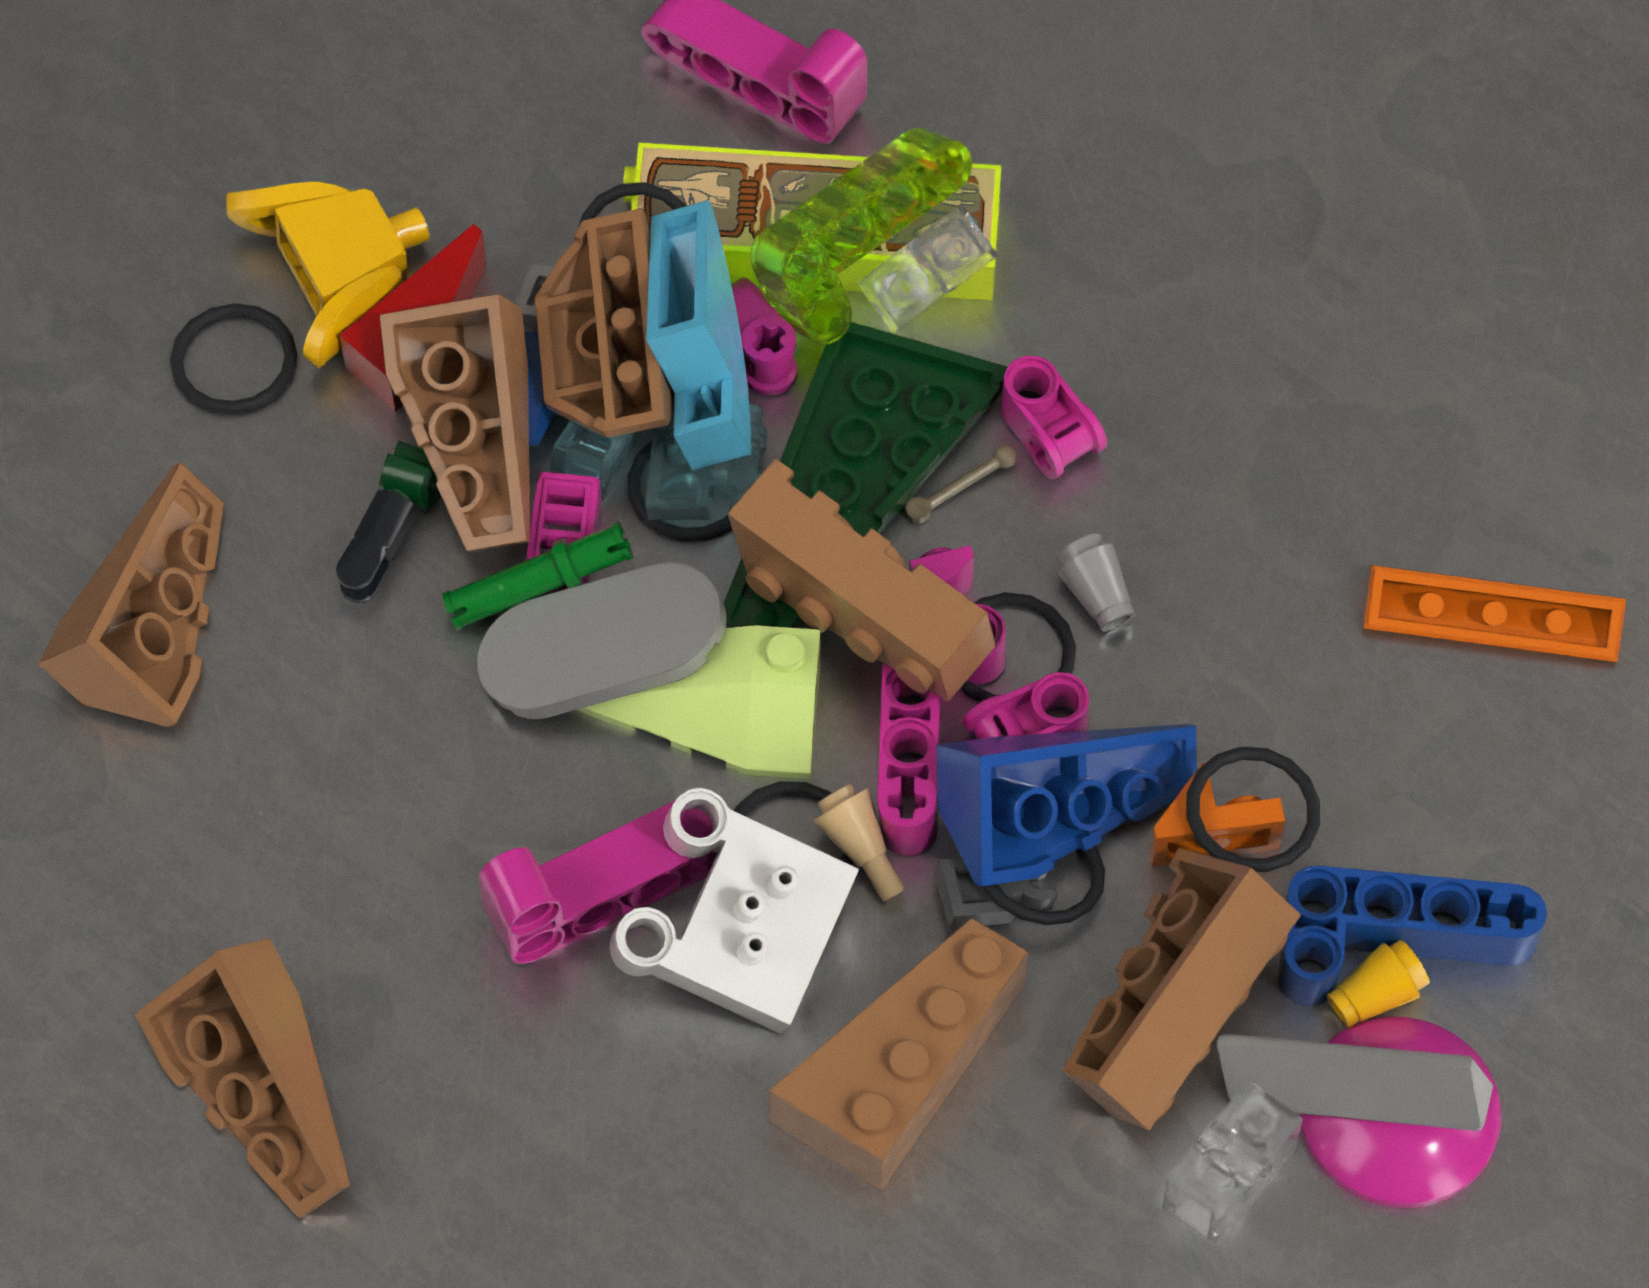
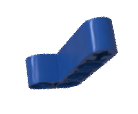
M1309 866L1294 875L1287 892L1286 901L1301 916L1289 931L1287 941L1280 950V988L1284 995L1295 1004L1305 1007L1319 1006L1327 1002L1326 995L1336 989L1345 950L1372 953L1383 942L1390 946L1400 939L1412 949L1417 957L1507 966L1519 965L1529 960L1536 951L1547 916L1545 902L1533 889L1519 884L1329 866ZM1305 900H1316L1325 904L1329 910L1324 913H1314L1306 910L1300 903ZM1371 906L1385 907L1395 917L1379 919L1372 916L1367 911V908ZM1438 912L1450 913L1457 917L1461 923L1451 926L1441 924L1433 917V914ZM1478 917L1484 918L1481 927L1476 926ZM1510 921L1516 923V929L1510 928ZM1306 959L1315 960L1322 964L1326 970L1321 973L1312 974L1302 970L1297 965V962Z

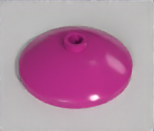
M1382 1017L1366 1020L1341 1031L1327 1042L1332 1044L1471 1056L1493 1085L1485 1124L1478 1131L1299 1114L1302 1135L1311 1156L1334 1183L1348 1193L1373 1204L1393 1208H1417L1447 1200L1462 1192L1479 1177L1491 1159L1498 1141L1501 1128V1103L1496 1084L1488 1067L1472 1047L1452 1032L1436 1024L1408 1017Z

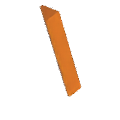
M1371 564L1363 628L1618 662L1626 599Z

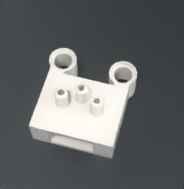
M704 788L689 789L677 798L665 817L663 825L665 840L670 848L680 856L697 858L703 857L711 851L717 852V856L680 938H676L673 924L668 916L661 911L649 907L637 908L626 914L614 930L609 944L611 958L617 968L628 975L640 977L651 974L782 1034L792 1023L859 869L728 809L723 798L712 790ZM687 809H698L706 813L712 822V834L703 838L690 836L681 826V812ZM634 927H644L651 930L659 942L658 954L647 958L636 956L626 945V932Z

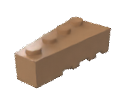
M775 459L727 513L747 572L746 581L748 585L763 599L769 602H775L779 599L794 608L798 616L811 628L818 629L820 632H825L828 629L842 637L850 649L862 659L871 663L878 659L896 671L899 678L913 690L919 693H925L929 690L949 702L996 647L988 613L922 564L916 565L910 572L906 569L903 557L891 545L889 540L872 528L862 537L838 513L840 511L838 503L820 490L810 499L792 485L791 479L794 477V471Z
M1182 848L1177 849L1169 865V868L1177 875L1167 895L1155 893L1144 913V916L1152 924L1141 945L1136 948H1126L1115 969L1119 972L1118 979L1120 982L1115 995L1099 1000L1062 1071L1114 1118L1149 1131L1157 1119L1165 1115L1171 1108L1178 1089L1195 1065L1199 1064L1208 1055L1218 1032L1233 1011L1237 1010L1246 1001L1251 985L1270 958L1275 956L1284 947L1289 931L1301 916L1251 867Z
M971 918L768 1091L769 1122L882 1191L1024 987L1028 951Z

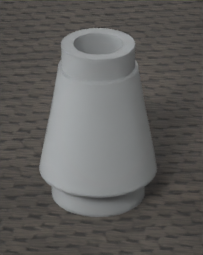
M1100 533L1081 537L1068 544L1057 554L1056 558L1061 566L1058 570L1059 577L1094 621L1098 623L1102 632L1114 630L1134 618L1136 613L1131 606L1130 596L1115 547L1111 543L1106 544Z

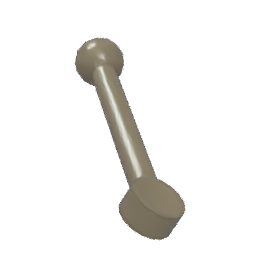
M1000 445L995 449L992 458L926 499L923 497L911 498L906 504L907 519L914 524H923L929 520L931 510L999 467L1004 469L1011 468L1017 461L1015 448L1011 445Z

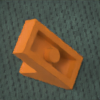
M1196 772L1154 826L1150 850L1152 867L1169 865L1178 848L1211 856L1196 841L1186 818L1187 791ZM1209 777L1200 795V817L1207 833L1223 849L1236 855L1280 849L1285 825L1281 798L1262 800L1257 796H1241L1230 800L1225 805L1216 806Z

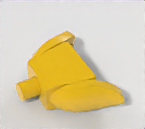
M316 181L227 192L225 195L226 214L231 221L254 233L277 238V245L316 315L306 336L303 356L319 370L335 354L342 350L339 335L407 279L405 250L427 242L430 239L426 221L417 207L387 218L373 191L365 188L352 191L336 184Z

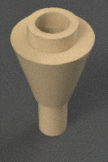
M850 783L819 801L817 804L823 814L814 819L813 822L858 867L862 866L883 903L906 890L885 855L887 850L869 788L856 793Z

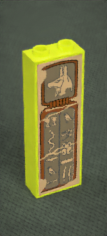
M638 143L636 166H625L623 184L646 182L668 189L687 206L709 200L718 225L731 284L745 277L756 286L993 301L1002 165ZM646 195L623 196V202L632 203L631 210L643 208L650 231L651 216L673 210L663 201Z

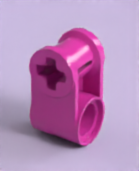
M742 277L731 285L744 352L748 388L760 395L777 396L787 392L795 384L798 376L797 361L793 356L796 348V334L791 324L785 321L767 302L758 287L751 280Z
M1023 356L1014 360L1008 366L1003 381L1000 404L1001 416L1005 424L1011 428L1028 450L1033 462L1044 476L1050 480H1055L1063 475L1066 465L1088 452L1099 454L1106 449L1107 438L1098 418L1086 404L1080 401L1052 363L1039 356ZM1022 391H1033L1038 393L1042 397L1037 399H1027L1025 397H1022L1018 393Z
M1056 672L1005 695H997L980 702L968 711L963 718L962 724L968 735L976 736L977 739L1088 731L1089 694L1087 687L1079 678L1070 673ZM1058 706L1067 707L1074 711L1072 715L1065 718H1055L1046 712Z

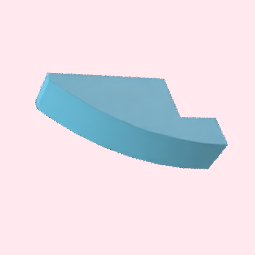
M709 200L651 216L646 342L675 393L674 438L692 471L751 455V422L744 352L728 266L715 214Z

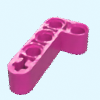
M664 0L642 26L641 33L643 39L663 59L820 144H829L836 138L863 104L867 96L866 54L851 36L837 29L828 28L824 30L813 45L807 48L720 0Z
M982 604L976 605L988 613L996 647L968 678L967 681L973 682L975 685L989 683L998 678L1006 664V627L1004 619L998 611ZM883 663L877 799L879 825L884 843L889 850L904 856L919 855L931 847L936 840L938 832L936 745L940 744L942 698L929 690L925 693L913 690L899 678L893 668ZM909 695H916L925 699L916 705H906L899 702V699ZM907 752L919 753L923 756L922 759L913 763H905L896 759L899 755ZM903 797H914L915 810L913 818H903Z
M673 801L540 866L528 848H515L498 855L487 863L479 873L478 880L482 905L514 963H531L623 919L626 914L634 909L648 907L707 878L717 852L711 851L703 857L688 858L680 856L670 848L664 837L663 825L667 813L675 803ZM687 809L681 812V826L690 836L703 838L712 834V822L706 813L698 809Z

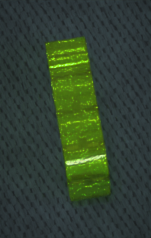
M913 128L897 137L771 224L756 237L750 254L754 273L767 302L785 321L791 324L795 333L819 344H831L838 341L847 332L851 324L852 309L838 274L957 192L967 182L971 174L972 159L967 147L957 140L930 130Z

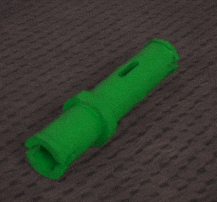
M617 521L612 523L611 526L570 543H567L564 538L552 543V550L453 591L449 590L442 593L447 613H454V617H451L454 627L457 630H461L466 625L564 585H567L568 588L582 585L583 577L622 561L633 559V552L628 538L623 539L622 536L625 534V531L620 522Z

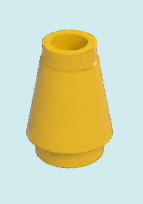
M1400 939L1390 946L1384 942L1380 944L1326 997L1339 1020L1345 1027L1350 1028L1357 1022H1363L1419 999V990L1430 984V980L1415 953Z

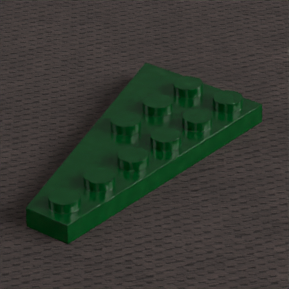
M836 318L780 462L794 471L791 483L795 488L810 499L819 490L840 505L838 513L862 537L871 528L880 534L1002 393L1004 374L1008 366ZM741 558L724 600L727 617L726 628L754 625L799 628L804 621L798 616L794 608L779 599L775 602H769L752 590L746 581L747 572Z

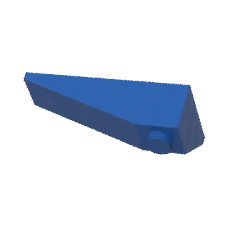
M1179 724L1000 736L936 745L938 811L974 884L983 887L1038 878L1054 869L1053 863L1077 849L1086 851L1103 842L1102 835L1129 820L1139 822L1171 804L1197 770L1196 725Z

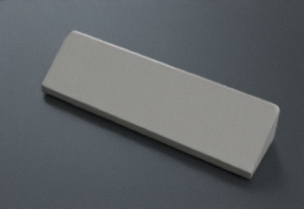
M1233 1034L1219 1035L1217 1041L1227 1094L1231 1103L1239 1108L1471 1131L1481 1130L1485 1124L1493 1085L1471 1056Z

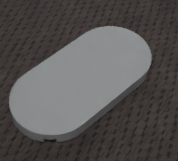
M664 562L620 573L530 599L507 610L495 620L482 639L477 655L478 676L484 689L495 703L504 709L511 710L514 715L526 719L553 717L673 683L699 670L708 661L705 655L712 650L714 644L716 643L719 646L726 629L725 605L712 581L703 572L690 565Z

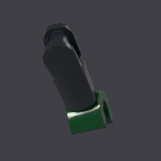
M398 440L394 454L388 453L380 476L379 490H377L354 534L355 538L349 543L336 567L341 592L345 599L350 602L365 603L375 596L389 567V561L393 560L416 516L414 506L421 509H429L441 497L436 485L438 480L423 449Z

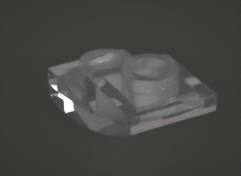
M962 205L901 248L859 281L857 285L893 334L907 326L944 295L960 287L995 259L998 254Z

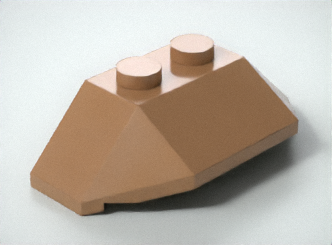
M643 208L584 220L573 236L575 241L559 258L535 297L544 403L547 409L606 438L667 426L674 412L675 393L646 342L650 230Z

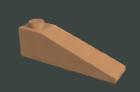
M495 294L380 315L386 376L394 394L400 397L413 426L410 429L418 446L423 448L438 480L436 483L466 551L475 552L530 543L529 382L522 308L503 296Z
M181 462L172 466L68 609L38 662L41 668L83 705L165 727L177 724L200 678L202 658L195 655L198 631L200 627L207 625L210 606L203 603L207 572L214 569L216 564L224 503Z
M270 938L218 950L135 1013L164 1072L178 1087L188 1085L206 1104L208 1110L205 1116L217 1130L228 1128L247 1149V1162L298 1218L310 1214L351 1185L302 1001Z

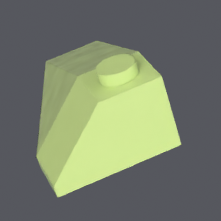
M759 625L726 628L719 646L716 643L714 644L712 650L705 655L708 661L692 675L673 683L576 710L629 731L639 728L671 741V747L691 754L694 749L726 761L727 768L745 775L811 779L821 666L820 630Z

